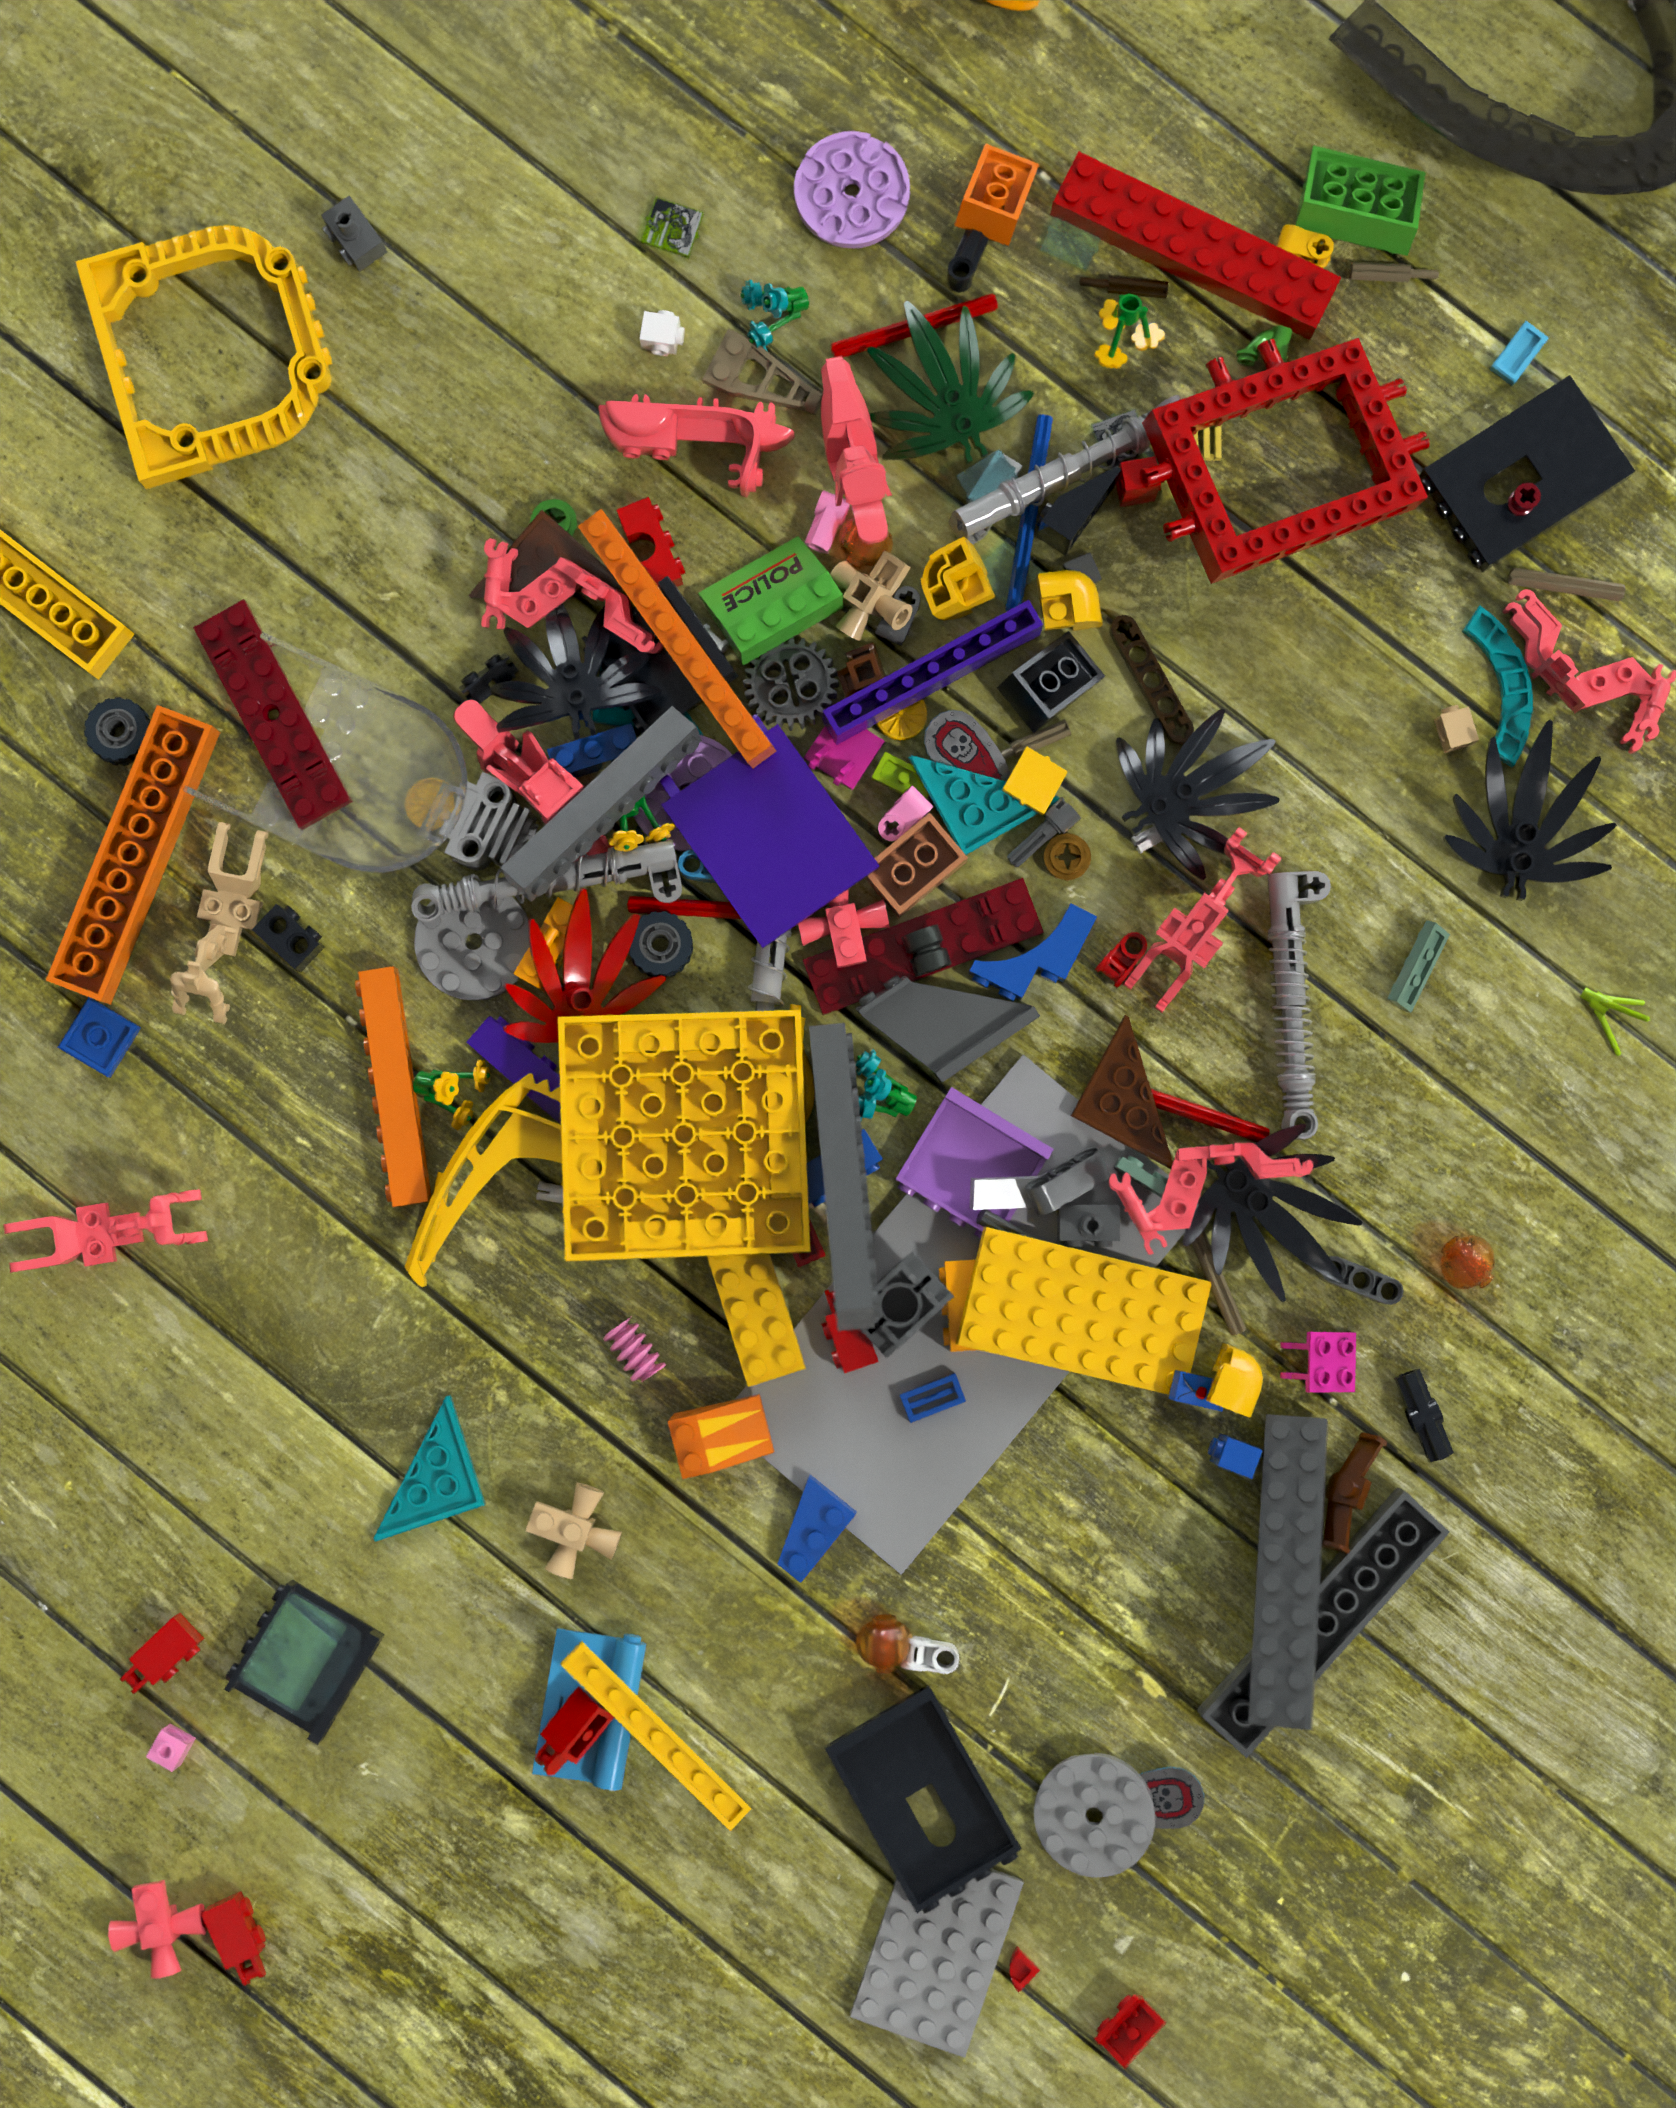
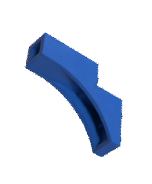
M1071 903L1053 933L1037 947L1008 960H975L968 974L973 976L972 981L984 988H988L991 985L999 989L998 994L1012 1002H1014L1015 998L1019 1000L1023 998L1036 970L1041 971L1040 976L1047 981L1055 984L1058 980L1064 982L1097 916Z

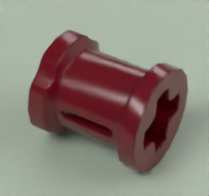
M1528 482L1519 485L1507 500L1510 513L1515 516H1526L1540 502L1541 493L1539 488L1533 483ZM1523 496L1527 498L1525 503L1520 500Z

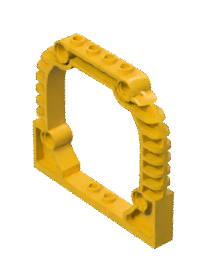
M230 225L209 226L206 229L192 231L189 234L175 236L165 241L161 240L148 246L140 242L75 261L138 481L146 489L213 470V465L242 458L253 453H259L290 441L308 424L314 409L317 407L318 394L325 392L330 387L331 374L328 365L333 363L328 348L322 347L320 338L325 337L320 321L314 320L312 311L317 310L312 293H307L304 284L309 283L304 266H298L288 249L284 247L274 248L267 239L250 229ZM240 260L256 265L266 285L274 292L280 293L297 351L290 360L288 367L292 386L291 391L277 407L259 416L203 432H198L195 427L187 423L179 424L172 431L150 423L146 419L139 421L131 394L135 393L131 378L125 375L123 367L127 366V361L122 349L117 348L111 323L122 320L125 311L136 296L145 298L153 295L157 291L158 281L163 278L221 261ZM280 263H288V266L285 269L276 270L277 266ZM139 275H146L143 281L138 283L135 282L136 278ZM312 371H321L318 378L308 379ZM186 438H194L190 446L182 447V443Z

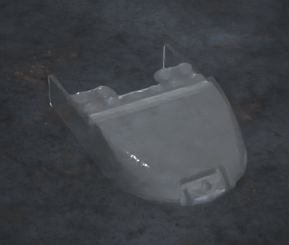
M262 632L260 638L273 649L320 670L321 676L306 704L305 712L314 726L325 730L320 740L353 802L301 830L298 828L273 778L267 783L251 815L245 814L186 785L183 791L209 806L262 831L268 832L308 853L352 870L370 873L391 872L409 867L428 857L451 834L460 818L466 800V763L460 745L452 731L428 708Z

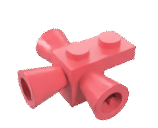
M849 889L829 902L830 908L825 909L826 917H808L798 924L802 946L830 935L837 968L867 962L860 928H890L884 899L856 911L855 903L849 904Z
M165 1880L134 1886L132 1888L137 1921L110 1922L108 1934L111 1949L113 1952H117L141 1942L142 1950L151 1948V1978L167 1977L180 1972L182 1969L172 1943L181 1934L205 1935L207 1933V1927L201 1915L205 1910L204 1905L200 1903L177 1913L176 1904L169 1905Z

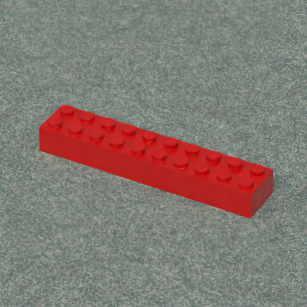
M1078 151L1052 204L1050 216L1270 322L1288 327L1293 333L1308 340L1312 338L1341 279L1340 276L1080 151Z

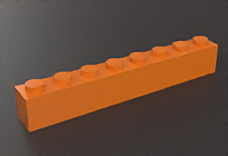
M391 966L358 972L359 979L355 980L357 996L362 997L363 1009H359L361 1025L366 1026L368 1038H364V1049L366 1055L371 1057L372 1067H368L369 1082L371 1085L375 1084L376 1096L372 1097L374 1113L379 1114L380 1125L376 1127L379 1143L384 1145L385 1155H381V1166L383 1172L388 1173L389 1184L385 1185L386 1198L388 1202H392V1207L428 1203L431 1200L432 1194L418 1099L413 1089L414 1072L399 970Z

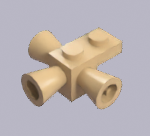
M885 550L869 576L859 571L857 572L848 561L838 563L830 575L838 588L845 591L843 597L854 605L835 626L858 641L861 640L870 614L879 618L882 616L893 630L903 628L912 615V606L893 598L911 567Z
M576 1482L572 1510L567 1509L563 1511L539 1501L535 1503L525 1531L559 1543L545 1570L564 1578L573 1579L577 1550L582 1552L586 1545L608 1559H613L622 1532L594 1528L596 1519L590 1517L602 1498L603 1491Z

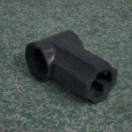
M975 229L965 230L954 258L949 262L947 284L954 292L962 293L969 290L972 286L973 276L989 242V238L985 237L982 232ZM962 271L967 275L965 277H957L954 273Z

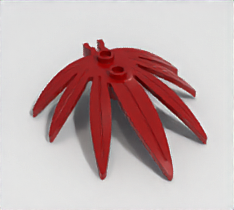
M581 888L573 904L565 933L563 946V991L546 940L536 921L530 918L528 920V936L533 964L540 983L554 1005V1009L551 1010L544 1002L527 990L505 983L504 988L511 999L526 1013L545 1022V1024L520 1021L504 1026L503 1031L513 1037L529 1042L559 1043L558 1017L622 1015L649 997L666 981L665 976H653L634 983L619 992L604 1007L601 1006L628 955L638 927L640 915H631L616 932L599 962L592 988L589 989L592 964L591 916L587 889Z

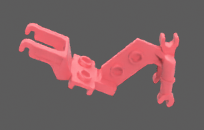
M492 538L486 541L484 545V551L488 556L487 572L484 574V578H486L484 592L486 612L482 616V627L489 628L490 619L495 616L498 620L496 629L504 630L506 619L503 614L505 613L525 627L531 628L573 596L580 586H583L581 592L588 597L602 602L606 600L603 624L605 628L629 642L641 652L658 654L662 651L664 647L662 643L658 642L655 646V636L634 622L631 602L627 595L567 558L560 557L556 564L521 591L509 592L510 582H512V562L517 558L519 551L512 548L506 554L508 543L501 542L496 550H494L497 541Z
M1529 589L1522 590L1516 596V600L1519 601L1523 598L1527 600L1523 608L1520 604L1512 602L1503 609V613L1507 614L1510 611L1514 613L1509 622L1525 639L1524 660L1526 665L1535 670L1531 674L1532 678L1535 679L1540 675L1551 687L1546 693L1549 696L1556 693L1574 713L1629 694L1638 696L1642 701L1638 711L1633 716L1634 720L1629 732L1621 737L1620 744L1630 741L1632 746L1629 748L1628 753L1632 754L1642 747V737L1645 730L1648 731V734L1645 736L1644 741L1649 742L1653 740L1659 733L1657 723L1661 713L1665 711L1664 705L1670 693V684L1676 679V671H1671L1667 679L1661 676V670L1664 665L1659 664L1653 669L1650 676L1631 657L1581 673L1575 678L1574 675L1579 671L1575 667L1573 660L1560 650L1553 654V649L1562 627L1561 623L1539 601L1533 591Z
M1240 827L1227 840L1224 847V853L1231 860L1230 869H1232V873L1226 881L1220 878L1209 895L1204 892L1187 916L1174 907L1156 931V934L1166 941L1155 942L1123 984L1131 990L1159 954L1166 955L1177 963L1181 968L1180 974L1155 1006L1160 1012L1165 1010L1167 1005L1190 978L1193 972V961L1205 968L1222 946L1223 942L1213 936L1212 933L1229 911L1224 905L1235 889L1231 884L1237 875L1248 873L1256 877L1266 874L1270 875L1274 867L1282 859L1275 852H1272L1265 861H1262L1241 846L1239 843L1246 836L1247 832Z
M1251 1142L1178 1148L1160 1205L1149 1213L1146 1212L1142 1205L1143 1201L1139 1200L1132 1188L1129 1173H1125L1122 1176V1183L1117 1181L1116 1174L1114 1173L1111 1174L1108 1182L1109 1187L1117 1192L1125 1207V1212H1128L1143 1238L1147 1254L1152 1255L1154 1254L1150 1248V1241L1152 1239H1158L1163 1248L1167 1246L1166 1240L1157 1231L1190 1228L1207 1175V1160H1214V1165L1232 1164L1235 1162L1234 1158L1241 1157L1255 1179L1303 1177L1312 1171V1161L1309 1159L1301 1165L1297 1158L1272 1160L1256 1144Z
M198 1189L180 1192L179 1194L171 1192L167 1195L154 1196L149 1203L150 1210L142 1217H140L139 1212L110 1217L108 1203L77 1207V1221L61 1216H49L4 1224L5 1234L49 1227L53 1231L56 1247L55 1253L49 1257L9 1263L10 1273L68 1264L82 1254L84 1266L116 1262L115 1247L144 1242L143 1229L153 1233L156 1243L160 1245H182L186 1242L188 1245L207 1242V1231L175 1234L170 1213V1204L202 1200L201 1191Z

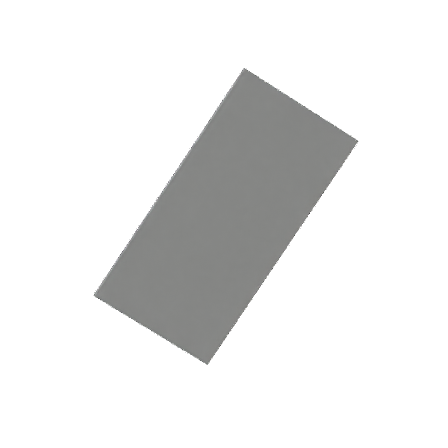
M1024 1054L981 1104L1054 1149L1037 1176L1046 1173L1086 1149L1097 1147L1102 1154L1110 1176L1113 1173L1116 1174L1119 1183H1122L1121 1180L1124 1174L1113 1167L1120 1157L1123 1156L1127 1159L1129 1155L1144 1164L1142 1169L1151 1175L1156 1171L1167 1179L1169 1177L1167 1173L1145 1155L1073 1118L1071 1114L1079 1100ZM1109 1178L1066 1204L1120 1205V1241H1112V1247H1094V1241H1083V1247L1071 1248L1152 1268L1157 1267L1185 1233V1229L1157 1231L1158 1234L1164 1237L1167 1246L1163 1248L1158 1239H1152L1150 1241V1248L1154 1254H1147L1144 1248V1240L1128 1212H1125L1121 1199L1117 1192L1109 1187ZM1131 1179L1130 1184L1139 1200L1143 1201L1142 1205L1147 1213L1160 1205L1162 1198ZM916 1192L913 1197L906 1194L872 1234L877 1282L912 1251L939 1279V1268H944V1261L976 1259L981 1240L974 1235L977 1229L967 1223L962 1228L948 1219L951 1215L949 1212L940 1208L939 1212H936L924 1205L925 1198ZM1034 1207L1017 1208L1009 1221L1012 1225L1038 1240L1065 1246V1241H1057V1210L1046 1215H1037ZM833 1282L827 1288L829 1292L834 1291ZM901 1286L887 1291L882 1300L884 1314L895 1321L909 1318L916 1308V1298L913 1292ZM824 1292L794 1328L806 1369L748 1387L746 1385L735 1399L760 1394L775 1451L762 1457L800 1490L804 1491L808 1477L811 1474L856 1510V1515L845 1528L902 1575L1070 1371L981 1350L950 1352L949 1346H944L943 1328H948L947 1316H942L940 1310L888 1358L873 1344L879 1362L844 1374L843 1368H836L831 1352L836 1351L833 1339L826 1340L821 1325L826 1322L825 1315L831 1314ZM956 1373L966 1402L910 1423L899 1394ZM951 1381L907 1399L911 1403L954 1385ZM952 1393L912 1409L913 1415L958 1397L957 1393Z

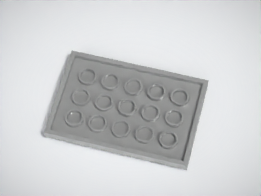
M990 1868L992 1873L988 1877L978 1882L975 1878L964 1884L966 1889L952 1898H950L949 1894L938 1900L940 1903L938 1907L924 1914L922 1910L916 1913L896 1877L850 2012V2017L965 2058L1024 1884L1023 1879Z

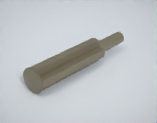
M1351 262L1349 269L1350 280L1409 282L1410 278L1437 279L1439 277L1438 270L1411 269V264Z
M1063 719L1058 723L1010 743V748L1001 751L1004 759L1015 756L1017 759L1027 746L1035 751L1069 735L1071 736L1070 727L1066 720Z

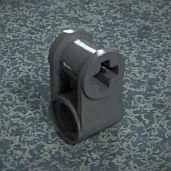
M910 586L901 587L893 597L902 601L901 599L905 600L907 596L912 598V615L907 624L899 630H893L882 617L875 634L900 646L903 645L910 631L920 603L918 591Z

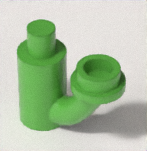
M1273 326L1272 329L1261 332L1245 349L1237 351V362L1244 366H1253L1255 361L1258 360L1257 346L1267 340L1269 343L1270 339H1275L1283 362H1286L1292 330L1285 326Z

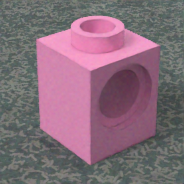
M170 1723L160 1731L146 1758L173 1772L183 1763L196 1738Z

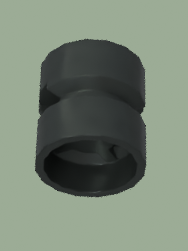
M938 924L902 937L906 952L913 955L910 963L915 977L952 964L947 949L940 946L943 938Z

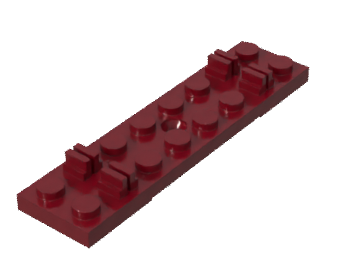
M243 599L193 627L298 828L304 830L352 803L353 800L318 737L248 602ZM272 710H277L279 713L275 720H270L269 713Z
M1021 878L862 937L867 960L865 963L837 968L834 949L816 954L802 961L824 1016L859 1003L858 1001L872 991L875 995L885 989L883 984L896 975L900 978L906 976L911 982H915L1043 934L1044 931L1025 881ZM938 924L943 938L940 946L947 949L952 964L915 977L910 963L913 955L906 952L902 937Z

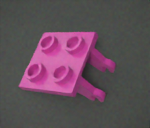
M824 726L805 754L804 759L810 762L808 767L812 770L817 767L834 778L833 784L839 786L842 783L853 790L885 741L866 729L836 745L826 726Z
M1307 1332L1306 1343L1281 1342L1280 1348L1308 1350V1373L1280 1372V1378L1306 1380L1305 1392L1309 1393L1355 1392L1356 1332Z

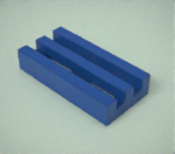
M956 1373L899 1394L910 1423L966 1402ZM952 1381L954 1385L914 1402H908L907 1398ZM952 1393H957V1398L913 1415L912 1409Z

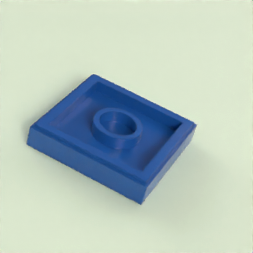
M88 997L58 1048L106 1077L111 1078L142 1027L95 999Z

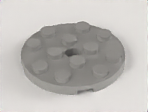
M512 896L497 899L495 909L491 907L489 901H485L480 906L481 910L479 912L470 913L467 910L463 911L460 907L459 912H455L452 909V913L448 914L447 910H445V914L439 915L430 922L418 920L414 938L416 958L422 972L436 988L461 1000H487L505 993V983L515 985L520 980L513 973L530 947L528 936L529 919L523 908ZM431 900L427 906L433 905L434 902ZM478 934L481 936L482 944L478 949L470 950L467 948L466 940L469 935Z
M1108 1754L1074 1755L1058 1763L1042 1781L1034 1804V1823L1043 1847L1058 1864L1082 1876L1108 1877L1129 1869L1139 1861L1148 1849L1155 1829V1808L1147 1783L1132 1766ZM1096 1807L1101 1810L1103 1819L1099 1822H1090L1086 1811L1089 1808Z

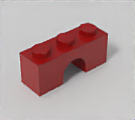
M649 497L617 509L618 518L629 544L639 540H647L654 544L655 551L653 555L641 563L658 587H661L658 582L666 576L674 582L676 587L683 585L681 575L686 573L680 557L674 559L670 549L675 546L669 531L663 532L659 522L664 519L658 504L652 505Z

